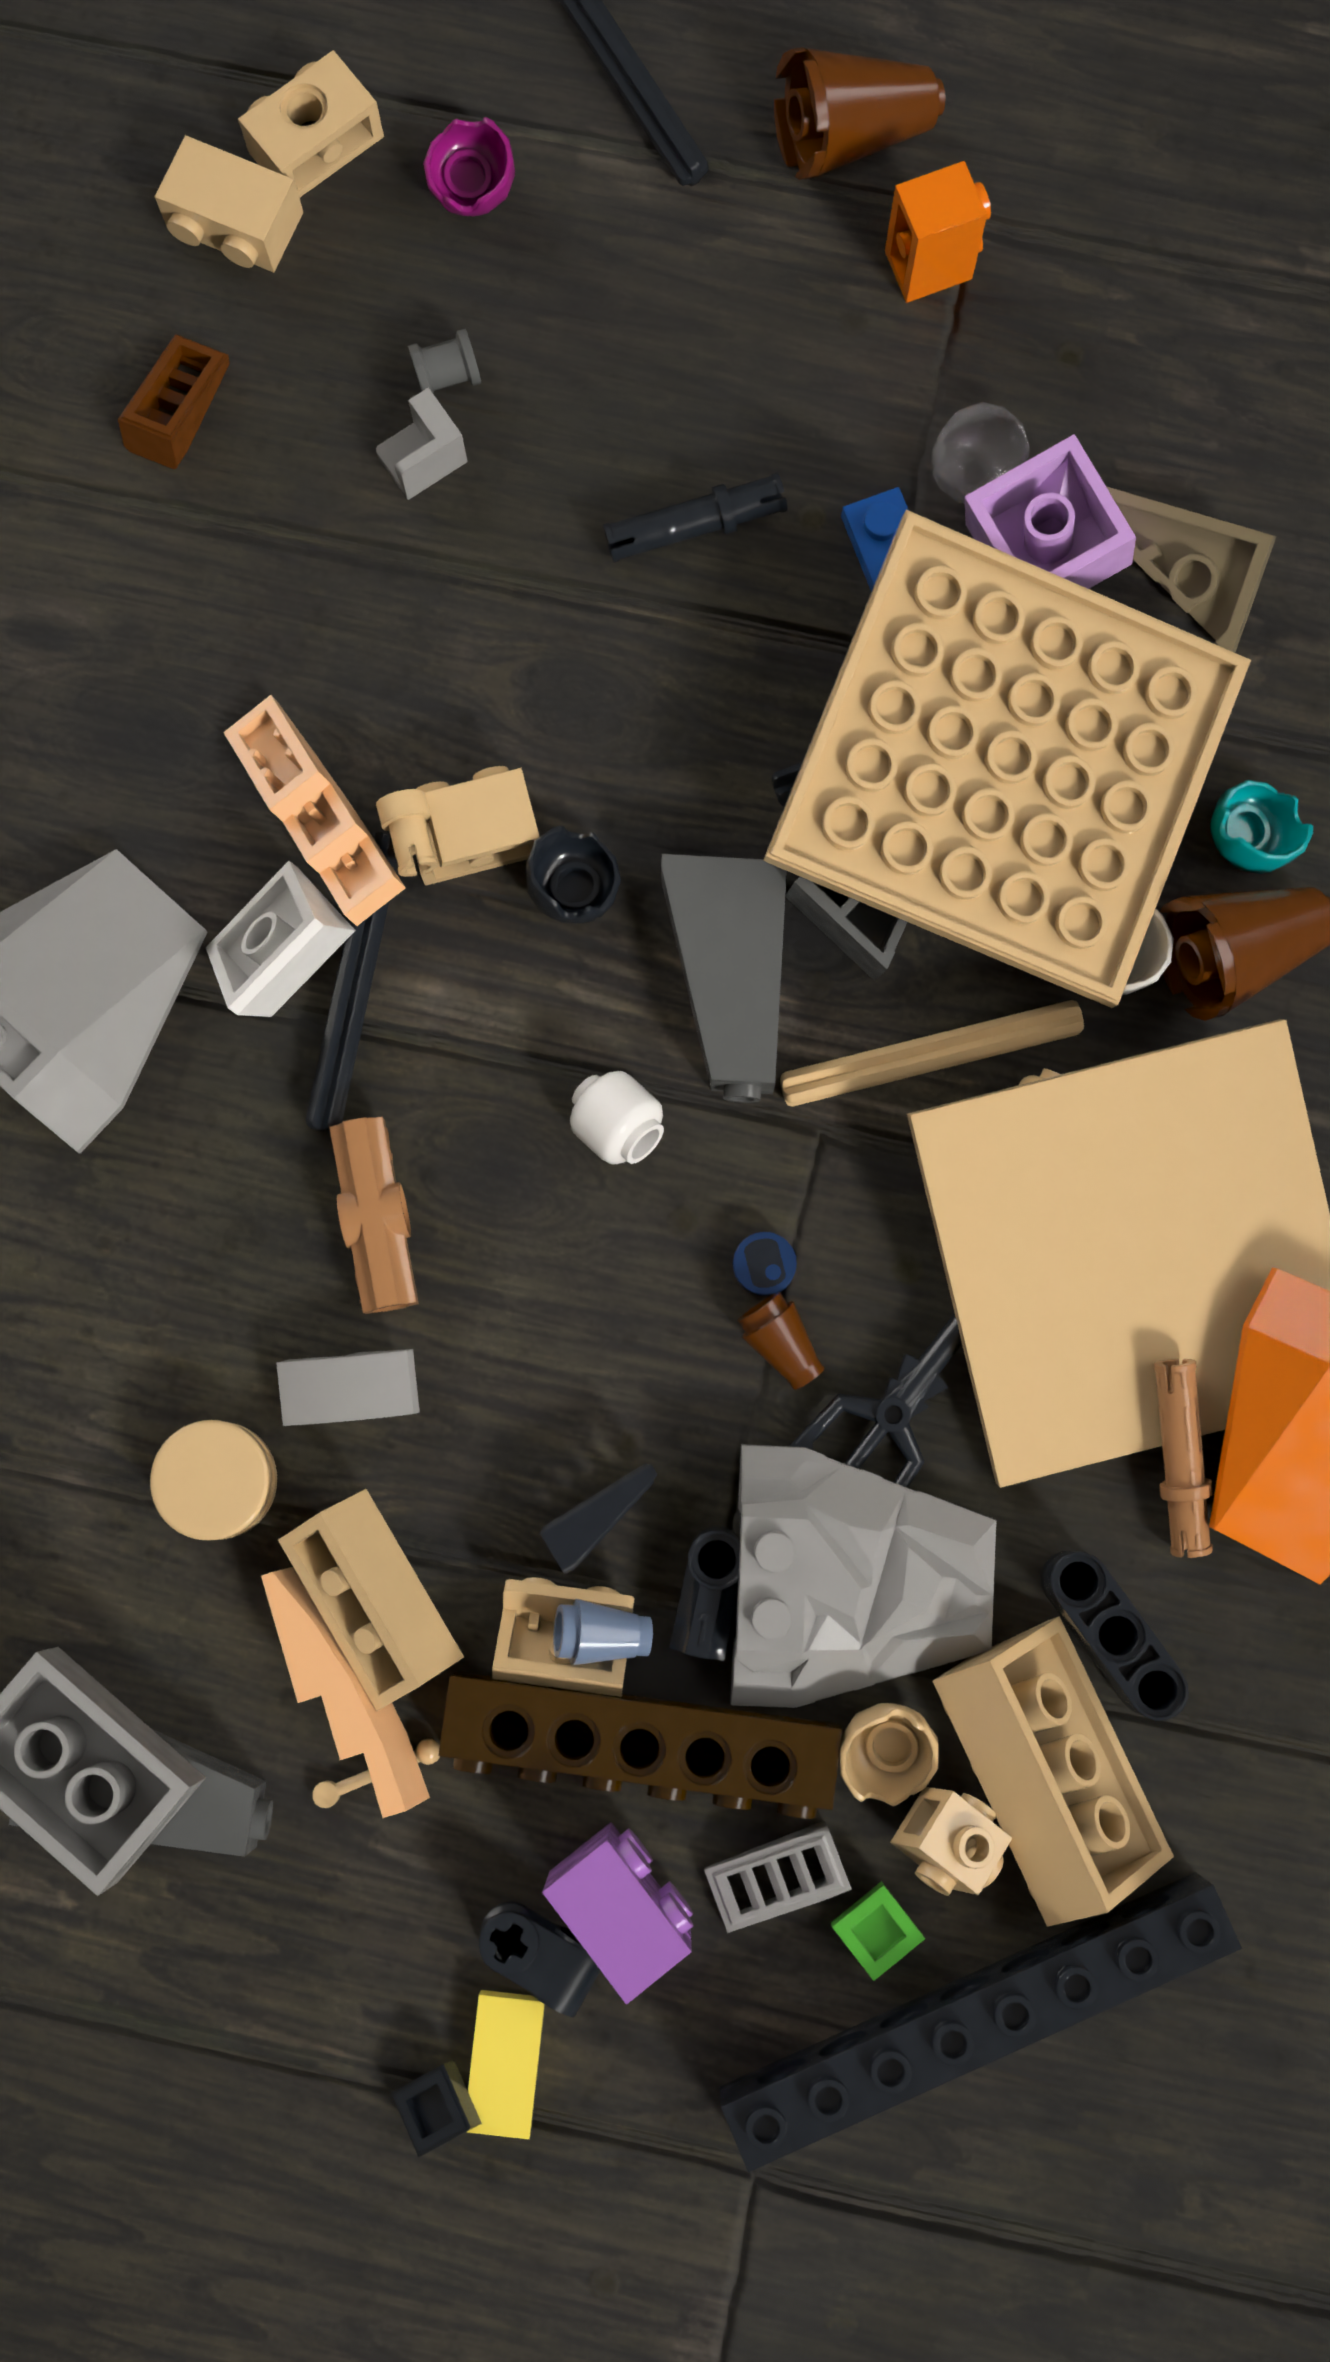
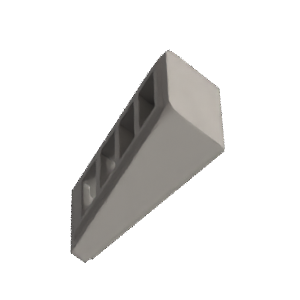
M825 1820L704 1868L727 1933L852 1890ZM811 1847H814L825 1875L824 1878L814 1882L801 1852ZM788 1855L801 1886L791 1891L787 1889L777 1859ZM762 1864L765 1865L776 1897L766 1901L763 1899L752 1870L753 1867ZM740 1873L752 1905L743 1910H739L727 1876Z

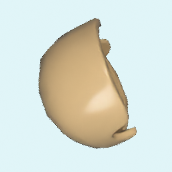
M893 1703L874 1705L856 1713L841 1736L839 1753L840 1776L852 1795L860 1802L866 1798L883 1801L891 1806H896L910 1795H915L925 1789L938 1770V1737L925 1718L914 1709Z

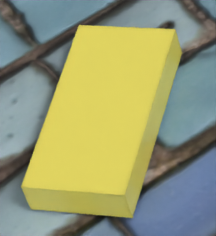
M480 1990L468 2093L482 2124L469 2130L467 2133L520 2139L530 2138L545 2004L534 1996Z

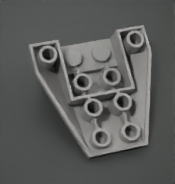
M117 849L0 912V1086L78 1153H81L124 1108L208 933L205 928Z

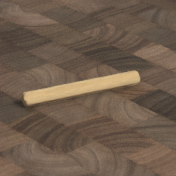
M1069 1000L786 1071L780 1078L781 1090L787 1105L793 1107L1076 1036L1084 1029V1019L1077 1001Z

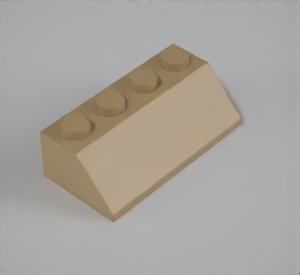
M1060 1616L993 1646L989 1651L971 1656L932 1680L942 1700L944 1710L949 1716L969 1758L972 1770L977 1776L992 1810L996 1813L995 1816L999 1827L1012 1837L1009 1846L1047 1927L1108 1913L1174 1857Z

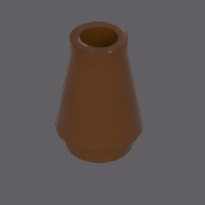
M780 1292L766 1297L737 1320L745 1331L741 1338L788 1381L793 1390L805 1386L824 1371L825 1368L817 1358L794 1301L787 1303Z

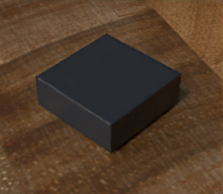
M454 2060L442 2064L391 2093L418 2157L437 2149L482 2124Z

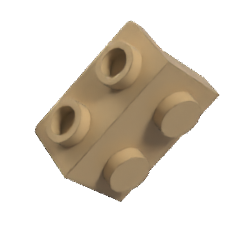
M537 1577L526 1578L522 1581L506 1580L503 1592V1612L492 1667V1679L622 1697L627 1658L573 1666L568 1658H556L553 1648L554 1621L559 1604L573 1605L575 1599L633 1613L634 1597L620 1594L614 1589L603 1586H594L588 1589L557 1586L547 1579Z

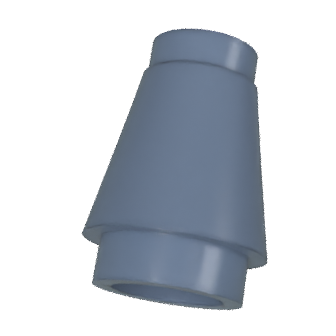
M575 1599L573 1605L559 1604L555 1615L553 1648L556 1658H568L573 1666L634 1658L636 1656H649L653 1639L651 1617L638 1616V1614L581 1599Z

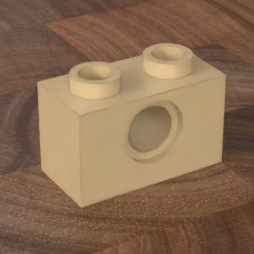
M334 50L319 61L310 62L303 66L297 72L294 79L270 96H263L257 99L249 107L248 111L238 118L248 152L258 165L294 179L299 198L384 137L377 102ZM308 121H316L309 126H300Z

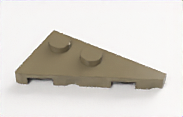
M1106 486L1136 536L1133 560L1155 582H1158L1172 596V599L1216 640L1220 647L1235 653L1276 536Z

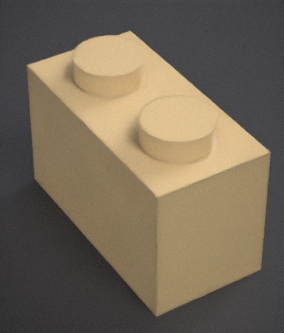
M186 135L155 195L168 231L178 240L192 246H198L200 243L222 251L229 260L237 265L246 268L256 265L273 273L304 213L294 179Z

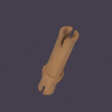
M1179 1359L1162 1360L1155 1362L1153 1366L1156 1372L1165 1481L1159 1484L1160 1497L1168 1503L1171 1537L1170 1554L1182 1558L1184 1550L1188 1549V1558L1203 1557L1213 1552V1545L1210 1541L1207 1498L1213 1495L1212 1481L1205 1478L1195 1371L1197 1363L1193 1359H1183L1180 1365Z

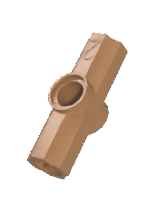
M364 1117L343 1121L338 1125L330 1127L341 1193L337 1194V1209L346 1247L352 1249L355 1278L363 1313L388 1312L419 1304L407 1238L411 1237L409 1213L402 1185L400 1182H396L392 1161L393 1154L390 1150L389 1132L383 1117Z

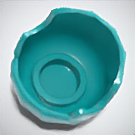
M1245 780L1220 795L1211 818V835L1219 853L1234 868L1245 872L1264 874L1287 865L1304 853L1313 834V825L1303 824L1298 816L1299 799L1296 796L1279 793L1266 782Z

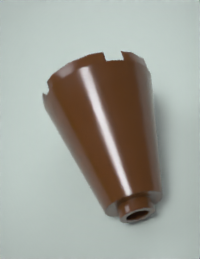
M802 47L790 49L783 53L777 67L776 79L786 78L785 98L774 99L777 139L786 166H798L800 169L794 176L798 180L815 178L930 131L935 127L938 116H941L945 109L944 85L940 78L935 77L932 69L925 65Z
M1315 887L1183 896L1164 904L1160 910V913H1168L1166 923L1174 938L1171 963L1163 972L1164 979L1173 995L1184 992L1189 1001L1194 1005L1184 1010L1192 1017L1203 1021L1224 1016L1330 945V897L1324 895L1323 892Z

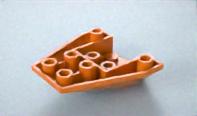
M1272 1267L1242 1328L1209 1527L1321 1585L1330 1575V1291Z

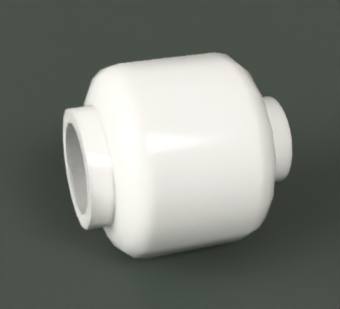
M614 1071L601 1077L592 1075L585 1079L575 1090L572 1097L574 1107L570 1116L571 1129L602 1160L609 1164H620L626 1161L630 1164L637 1163L649 1155L658 1145L664 1132V1128L661 1125L663 1118L662 1105L629 1074L623 1071Z

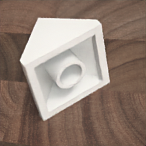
M288 861L207 945L206 950L227 1008L237 1015L272 1017L356 930L301 870Z

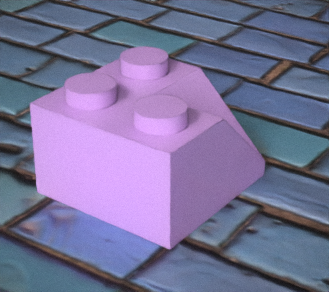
M1075 434L964 496L966 526L975 540L1087 589L1132 565L1136 536Z

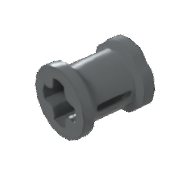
M466 329L458 330L454 339L420 348L417 343L408 346L421 392L429 387L434 394L435 390L469 381L473 386L481 383L478 366Z

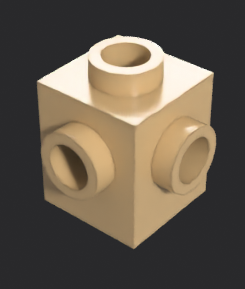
M926 1787L919 1794L890 1843L919 1865L915 1875L939 1893L949 1896L952 1890L979 1895L982 1889L990 1885L999 1875L1004 1863L1002 1855L1011 1842L1012 1837L993 1823L996 1813L979 1799L963 1793L960 1797L954 1791Z

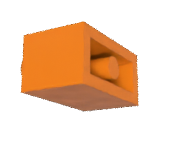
M965 161L895 185L885 253L906 303L964 283L973 278L978 253L983 250L982 236L986 220L990 219L991 207L984 185L981 182H973Z

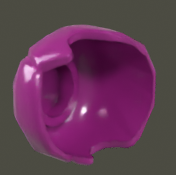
M487 117L478 122L454 119L444 129L443 133L438 134L432 140L423 163L429 192L446 210L461 216H479L492 211L506 200L515 177L513 152L509 138L494 121Z

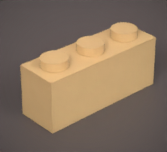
M367 1489L321 1511L278 1539L376 1711L420 1687L464 1658Z

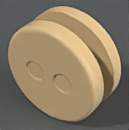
M220 1420L194 1422L173 1433L159 1449L151 1469V1495L160 1516L177 1532L198 1540L233 1538L252 1529L269 1511L277 1489L275 1461L264 1441L244 1426Z

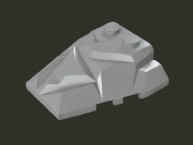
M741 1444L738 1505L741 1513L737 1625L736 1638H733L731 1705L797 1708L910 1673L920 1672L978 1655L992 1649L996 1520L919 1490L915 1491L888 1481L864 1469L860 1470L806 1447Z

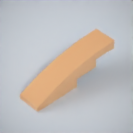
M272 695L268 696L224 732L269 810L284 823L306 862L321 875L343 914L350 921L358 926L405 889L402 881L350 802Z
M294 1567L262 1575L261 1578L297 1702L300 1703L315 1697H322L340 1760L364 1753L382 1818L405 1812L429 1799L430 1796L408 1734L393 1703L378 1711L375 1710Z

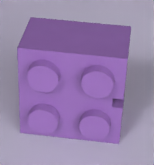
M610 1822L550 1870L542 1893L627 2005L692 1952L691 1928L694 1925L689 1917L693 1915V1912L686 1900L670 1881L661 1888L650 1874L652 1869L649 1863L653 1859L635 1833L628 1828L620 1834L613 1823Z

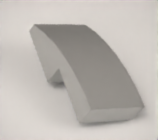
M413 1349L358 1352L333 1357L289 1359L276 1363L283 1426L375 1419L420 1412Z

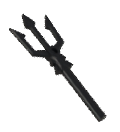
M955 1313L919 1359L905 1353L903 1354L897 1379L889 1377L883 1398L873 1399L838 1393L789 1446L806 1447L814 1450L813 1443L843 1411L874 1421L875 1424L844 1464L860 1469L885 1435L889 1433L906 1459V1463L893 1482L908 1488L925 1463L909 1422L912 1417L929 1408L925 1403L927 1399L948 1388L939 1374L962 1345Z

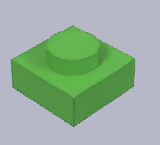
M882 1881L831 1922L832 1928L873 1981L925 1940L921 1931Z

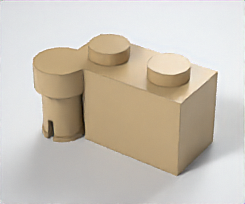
M505 766L490 767L475 773L471 781L449 786L447 782H432L416 789H406L387 794L376 802L381 827L390 833L398 864V874L404 877L417 876L413 855L416 854L425 886L527 860L534 841L540 837L521 768L509 771Z

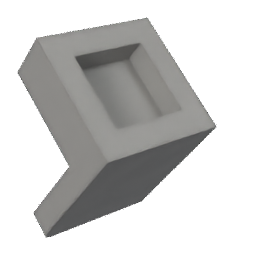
M429 387L408 400L414 423L376 448L379 460L407 500L468 462L462 434Z

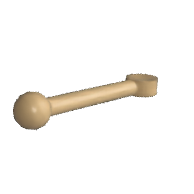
M429 1738L420 1741L416 1746V1750H414L417 1762L426 1765L437 1762L440 1758L438 1756L440 1748L438 1742ZM369 1770L337 1783L329 1780L319 1783L313 1790L315 1804L321 1808H329L337 1803L340 1795L372 1783Z

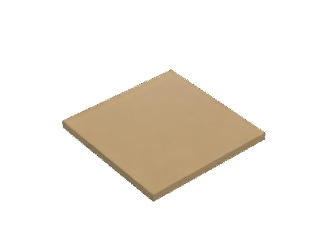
M906 510L900 520L763 861L1113 1008L1120 1002L1251 660Z
M1285 1019L1250 1026L907 1114L995 1482L1000 1488L1162 1446L1156 1372L1153 1366L1158 1361L1179 1359L1180 1365L1183 1359L1196 1360L1197 1368L1195 1371L1201 1436L1225 1430L1243 1324L1272 1267L1330 1291V1213Z

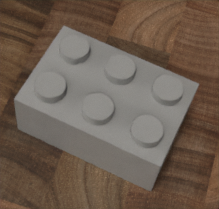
M55 1647L36 1652L0 1694V1809L93 1893L99 1896L120 1881L206 1777L63 1650Z

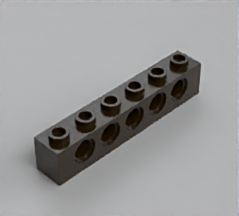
M456 1671L449 1678L438 1756L454 1758L453 1769L464 1772L490 1774L492 1773L493 1764L519 1767L517 1777L529 1781L555 1783L558 1772L583 1776L582 1786L595 1790L619 1792L621 1791L623 1781L648 1785L647 1795L660 1799L684 1801L686 1800L687 1790L713 1794L712 1804L720 1807L749 1810L751 1809L752 1799L778 1803L777 1813L814 1819L816 1818L817 1808L833 1810L842 1728L838 1723L627 1694H622V1697L496 1680L488 1675ZM504 1711H515L521 1714L529 1728L527 1740L515 1746L502 1743L494 1732L493 1725L496 1715ZM569 1720L583 1721L593 1732V1746L582 1754L566 1752L558 1742L557 1732L559 1726ZM646 1729L657 1738L659 1751L652 1760L646 1763H635L625 1756L622 1751L621 1741L631 1730ZM711 1738L721 1745L724 1750V1756L716 1769L709 1772H700L689 1765L685 1756L689 1745L696 1739ZM764 1747H777L784 1751L788 1757L786 1771L776 1780L765 1781L758 1778L751 1770L753 1756Z

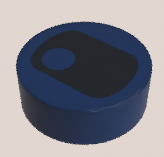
M771 1232L754 1233L745 1238L737 1247L733 1259V1272L737 1282L744 1290L756 1296L767 1297L776 1292L783 1291L790 1284L796 1271V1255L789 1242L780 1235Z

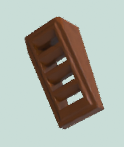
M175 334L118 418L124 447L133 454L168 468L176 469L186 455L230 364L229 355ZM182 364L202 373L199 377L180 371L178 368ZM169 386H173L175 388L188 392V394L183 395L168 388ZM162 407L166 410H169L173 412L174 415L171 416L169 414L161 412L158 410V408Z

